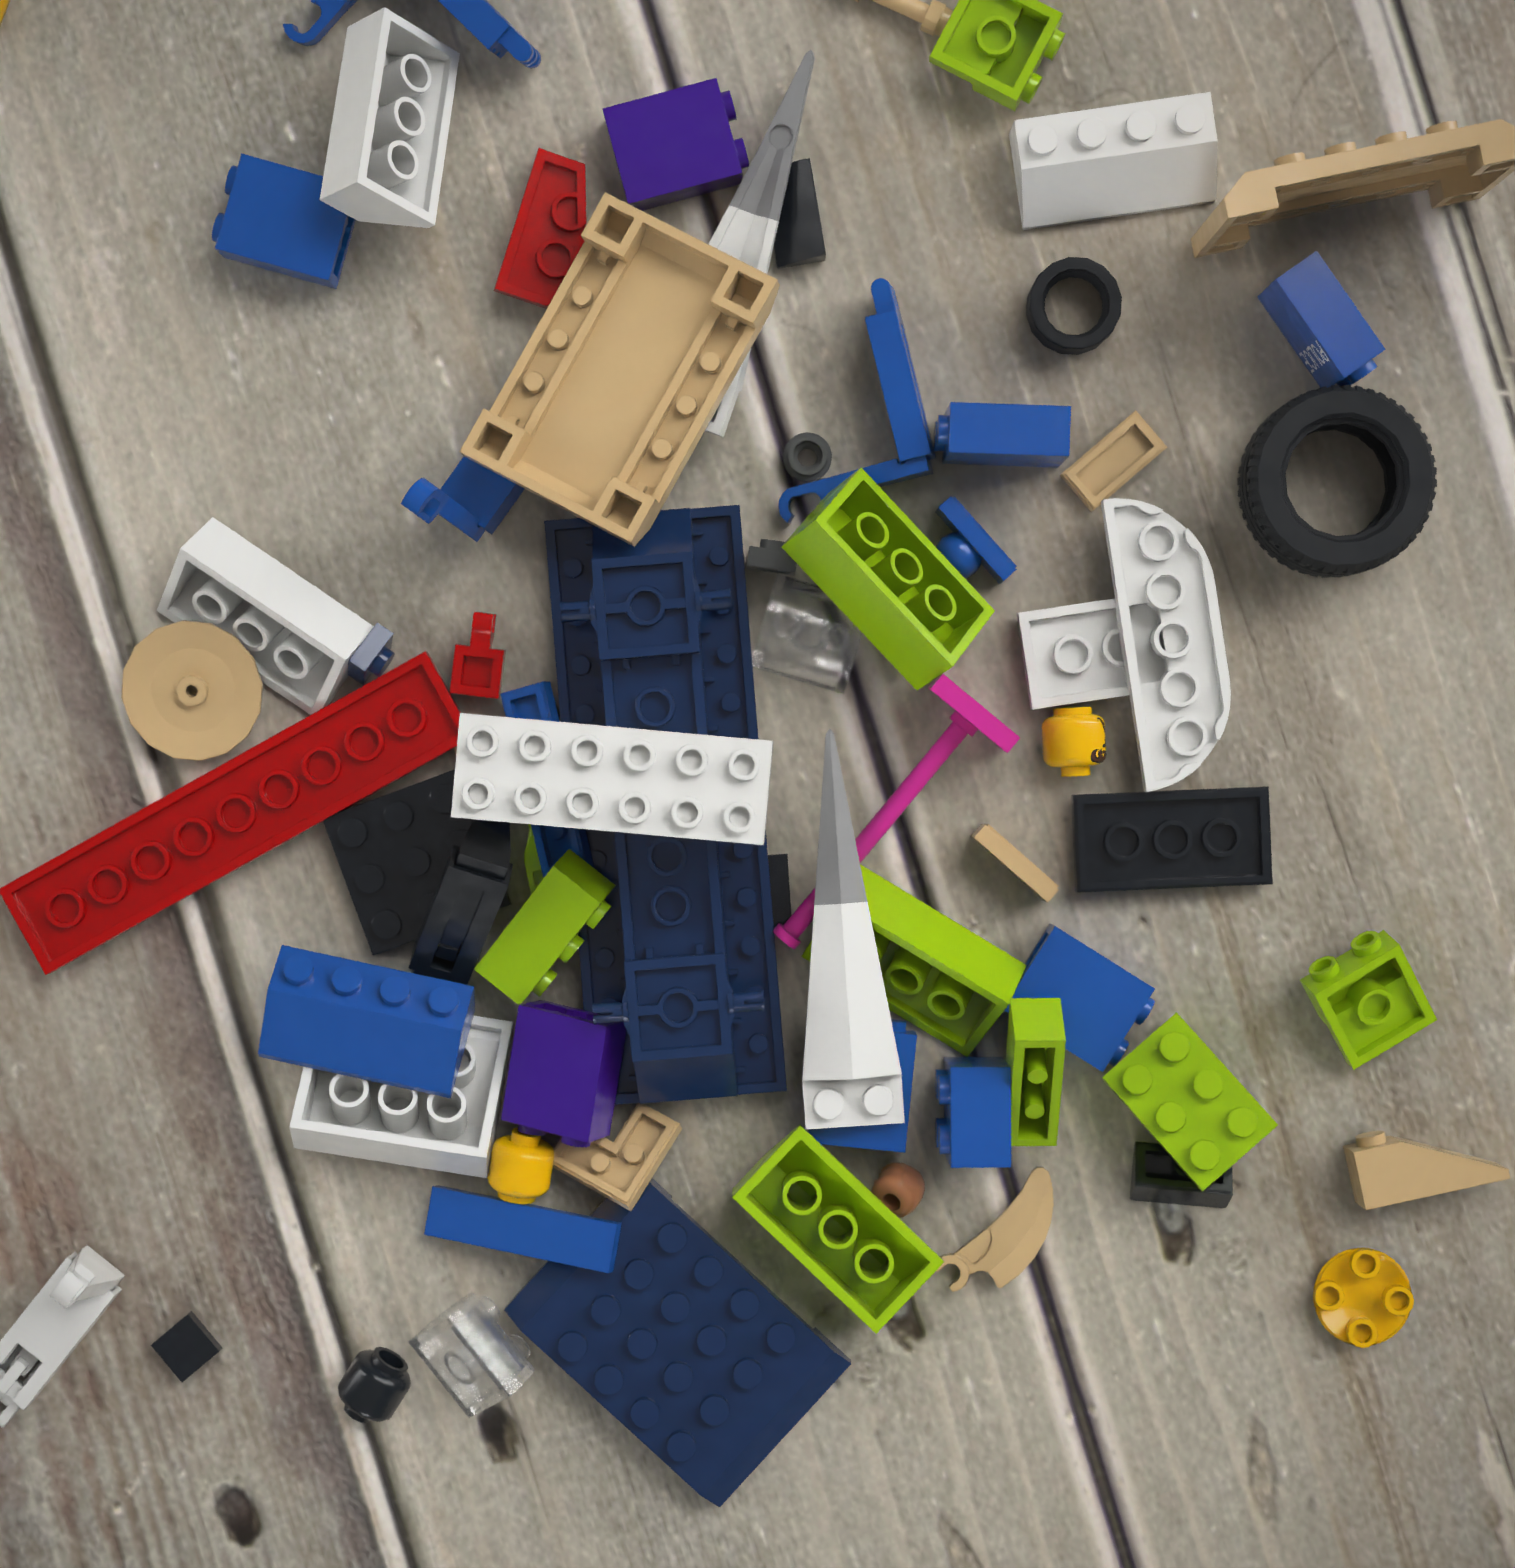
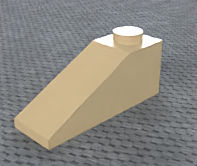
M1371 1131L1355 1136L1356 1143L1343 1146L1355 1203L1365 1210L1511 1179L1509 1169L1496 1162L1394 1136H1385V1131Z

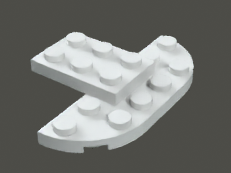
M1103 499L1101 501L1115 598L1016 614L1030 709L1035 710L1130 695L1144 792H1150L1179 782L1201 766V763L1210 754L1217 741L1220 740L1228 720L1231 688L1216 584L1208 556L1189 528L1186 529L1175 518L1155 505L1132 499Z

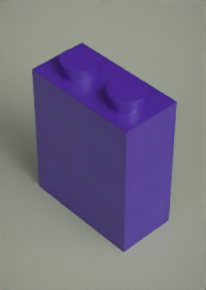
M717 78L602 109L627 203L641 211L740 185L743 179L742 169L749 167L743 139L733 140L729 121L737 120L730 91L720 92Z
M545 1000L520 1004L517 1012L501 1120L518 1124V1131L524 1134L542 1136L548 1132L562 1136V1143L574 1147H589L591 1142L610 1136L626 1037L624 1022L594 1025L593 1016L599 1015L598 1013Z

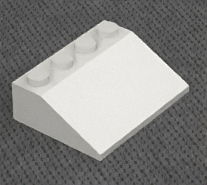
M480 1016L473 1017L451 1099L303 1067L289 1126L293 1147L296 1149L487 1178L492 1147L496 1136L513 1022Z

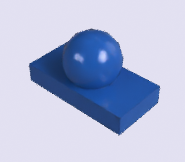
M950 496L937 508L936 514L952 530V533L942 537L936 548L965 579L974 575L981 564L999 584L1017 570L1013 561L955 496Z

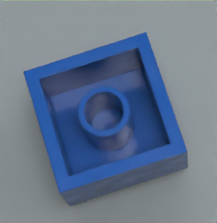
M944 1057V1069H935V1097L938 1099L939 1105H944V1118L935 1119L936 1148H939V1154H945L951 1168L1011 1167L1010 1065L1003 1057Z

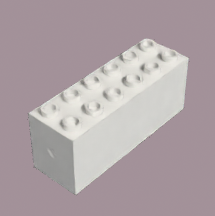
M460 713L451 817L764 845L773 741Z

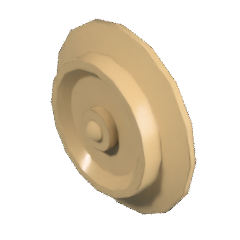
M182 620L156 628L134 647L123 669L121 698L130 724L148 745L172 758L202 761L228 753L250 734L261 712L263 683L254 657L236 636L212 623Z

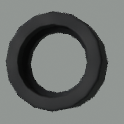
M1068 257L1051 263L1038 275L1027 297L1026 317L1031 332L1043 346L1059 354L1079 355L1096 349L1113 332L1121 316L1122 296L1116 279L1103 265L1088 258ZM1067 278H1081L1091 283L1099 292L1102 300V314L1098 323L1088 332L1079 335L1065 334L1055 329L1048 321L1045 312V298L1049 290L1058 281Z

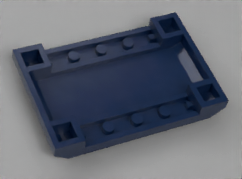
M652 1178L632 1211L605 1197L589 1215L622 1223L614 1272L604 1273L547 1261L506 1305L504 1311L522 1333L700 1496L721 1507L851 1365V1359L816 1327L813 1329L677 1205L672 1200V1195Z

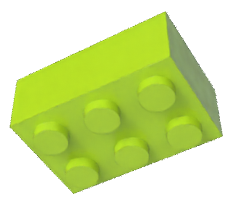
M1177 1012L1102 1077L1110 1089L1202 1192L1278 1126L1274 1119Z

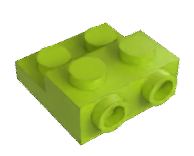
M959 0L929 56V62L970 82L972 90L1016 111L1021 100L1030 104L1043 78L1036 74L1042 59L1046 57L1053 60L1064 40L1066 33L1058 30L1063 13L1038 0Z
M1384 930L1379 933L1366 931L1357 935L1351 942L1352 949L1337 958L1325 956L1317 959L1309 967L1310 974L1300 979L1318 1016L1329 1028L1345 1061L1353 1070L1437 1021L1400 944Z

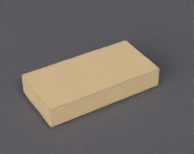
M1135 410L1060 476L1092 512L1101 505L1103 499H1108L1163 452L1167 446Z
M981 824L970 836L1043 901L1049 902L1059 891V886L989 824Z

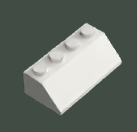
M385 7L347 27L320 201L360 222L430 228L435 226L460 53Z
M1211 92L1014 120L1009 132L1023 230L1201 205L1216 201L1218 140Z
M213 517L180 548L157 608L159 613L174 623L182 620L212 623L236 636L254 657L262 682L310 715L330 704L349 676L347 675L349 659L374 627Z

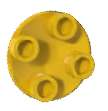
M1352 1248L1333 1256L1321 1268L1313 1289L1314 1308L1325 1329L1337 1339L1360 1348L1382 1343L1394 1336L1405 1324L1414 1305L1411 1286L1401 1266L1387 1254L1371 1248Z

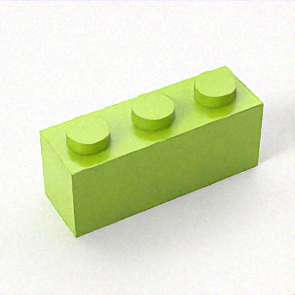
M568 849L553 865L474 970L518 1005L522 1004L531 992L540 997L558 975L551 969L558 958L567 963L585 941L577 935L585 924L594 929L612 907L605 899L616 885L571 849Z
M1010 998L1006 1062L1011 1067V1146H1057L1066 1047L1060 998Z

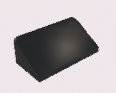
M810 158L794 161L791 165L774 242L777 269L822 262L826 258Z
M1135 1141L1130 1187L1131 1200L1213 1208H1226L1233 1196L1232 1167L1202 1192L1159 1143Z

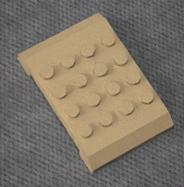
M1502 119L1458 128L1457 121H1447L1426 128V135L1407 138L1406 132L1400 131L1376 138V145L1357 149L1355 142H1346L1326 148L1324 150L1325 156L1306 159L1305 153L1300 152L1279 157L1274 160L1275 166L1248 171L1242 175L1191 238L1194 258L1243 248L1251 239L1248 227L1428 190L1432 209L1480 199L1515 171V126Z
M605 192L581 234L585 242L490 411L483 408L459 452L464 457L635 547L653 525L770 315L780 284L778 279Z

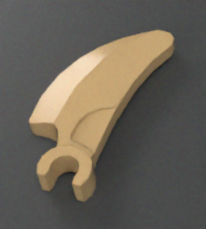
M1044 1167L1033 1169L1021 1191L1011 1204L986 1229L953 1254L947 1253L940 1256L944 1263L936 1270L937 1272L947 1264H954L960 1270L959 1277L949 1285L952 1292L962 1289L966 1285L969 1275L978 1271L989 1273L996 1286L1002 1288L1019 1276L1032 1262L1046 1239L1052 1220L1054 1202L1049 1172Z

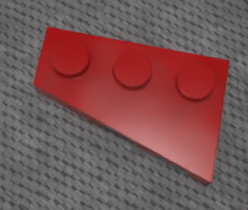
M538 148L494 287L495 292L547 309L585 242L581 236L586 227V167L584 163Z

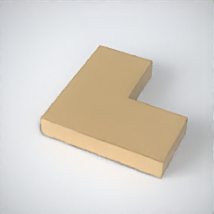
M637 1103L614 1142L604 1137L591 1142L589 1147H574L562 1143L560 1138L554 1148L553 1168L627 1210L632 1211L681 1132L682 1127L680 1123L651 1107Z

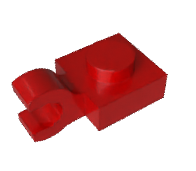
M474 612L470 646L455 644L450 693L500 699L506 650L492 648L497 614Z

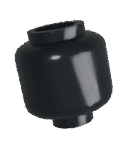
M384 1347L360 1351L338 1384L339 1397L345 1404L344 1410L348 1416L360 1423H368L369 1421L381 1422L392 1417L411 1387L410 1375L407 1372L408 1365L399 1354Z

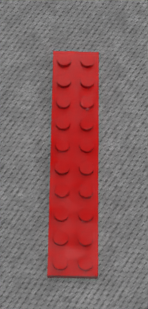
M425 651L1 887L0 894L45 975L51 974L322 823L327 818L347 809L457 747L459 717L462 712L429 653Z

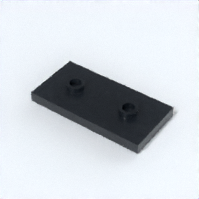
M1269 786L1071 795L1075 892L1077 893L1273 884Z

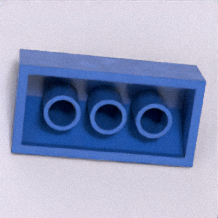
M282 945L267 990L258 1055L266 1059L451 1099L475 1013L474 986Z

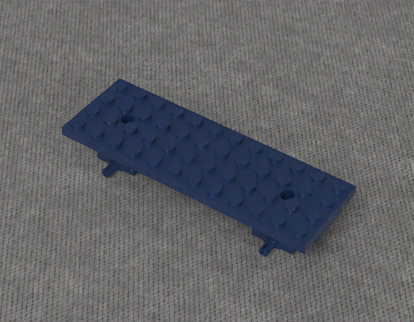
M740 505L660 510L650 530L635 547L581 518L544 521L560 722L759 739ZM585 829L594 868L616 885L605 899L612 906L594 929L585 924L578 933V936L585 940L579 947L584 1010L599 1014L593 1016L594 1025L624 1022L626 1028L615 1105L732 1097L742 1094L787 1091L766 831L764 845Z

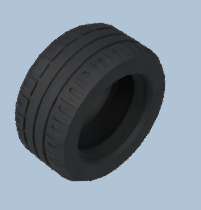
M1331 385L1328 388L1324 386L1316 390H1310L1274 411L1257 428V431L1253 433L1250 442L1245 448L1246 452L1242 455V463L1238 471L1240 477L1237 478V485H1239L1238 497H1240L1239 506L1243 511V520L1247 521L1248 524L1246 526L1253 533L1254 540L1259 541V546L1266 550L1271 558L1278 559V563L1286 565L1287 568L1293 571L1298 570V573L1309 574L1314 577L1321 576L1322 578L1358 574L1378 567L1398 556L1400 552L1404 551L1417 538L1416 534L1421 533L1424 527L1423 524L1429 518L1428 513L1432 511V501L1436 495L1434 488L1437 487V479H1435L1437 467H1434V462L1436 461L1434 455H1431L1432 447L1426 440L1428 437L1425 432L1422 433L1420 430L1422 427L1419 422L1416 423L1413 420L1415 417L1410 413L1408 414L1402 405L1398 406L1392 398H1386V395L1383 393H1375L1373 389H1363V387L1357 385L1351 387V385ZM1337 430L1358 437L1374 451L1383 469L1385 494L1379 513L1364 530L1357 534L1335 536L1314 529L1297 514L1288 497L1286 470L1292 451L1305 436L1313 432Z

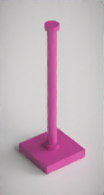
M944 674L935 678L928 689L954 710L953 714L949 717L953 722L856 837L855 841L860 863L968 734L973 737L979 730L1006 753L1020 739L1017 734ZM815 888L784 925L778 923L773 929V933L794 950L801 943L798 938L813 921Z

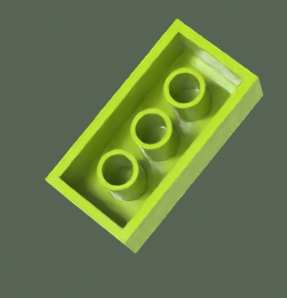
M862 467L830 491L781 546L916 690H919L952 668L995 612Z

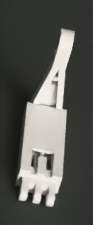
M88 1245L82 1248L78 1254L74 1252L63 1261L0 1341V1402L7 1406L0 1413V1426L2 1428L8 1424L20 1408L24 1410L35 1400L122 1290L117 1285L125 1275ZM20 1375L23 1377L28 1375L24 1382L19 1379Z

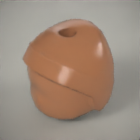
M893 1162L882 1168L878 1179L874 1181L871 1192L901 1218L912 1213L919 1205L924 1196L925 1182L921 1173L905 1163Z

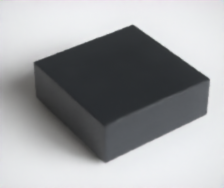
M192 1311L151 1345L181 1382L185 1381L222 1349L221 1345Z

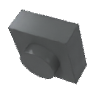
M761 539L760 547L749 546L747 569L795 576L797 563L781 547L785 542Z

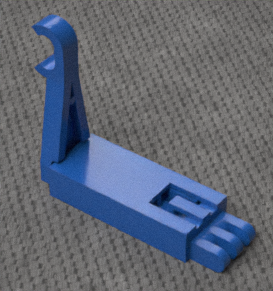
M311 0L313 4L318 5L321 9V16L306 33H300L298 27L293 24H283L284 31L290 39L300 45H315L358 0ZM438 0L489 51L500 59L508 51L527 68H536L541 63L540 53L487 0Z
M879 278L871 285L877 314L864 318L899 461L896 458L864 467L863 470L879 487L933 474L930 460L936 459L896 293L886 279ZM857 470L788 488L779 499L778 507L781 517L790 524L795 516L791 512L790 505L795 498L817 494L822 500L830 491Z
M463 457L441 489L427 479L421 478L411 486L401 504L428 524L439 515L478 542L485 531L491 535L494 533L525 488Z

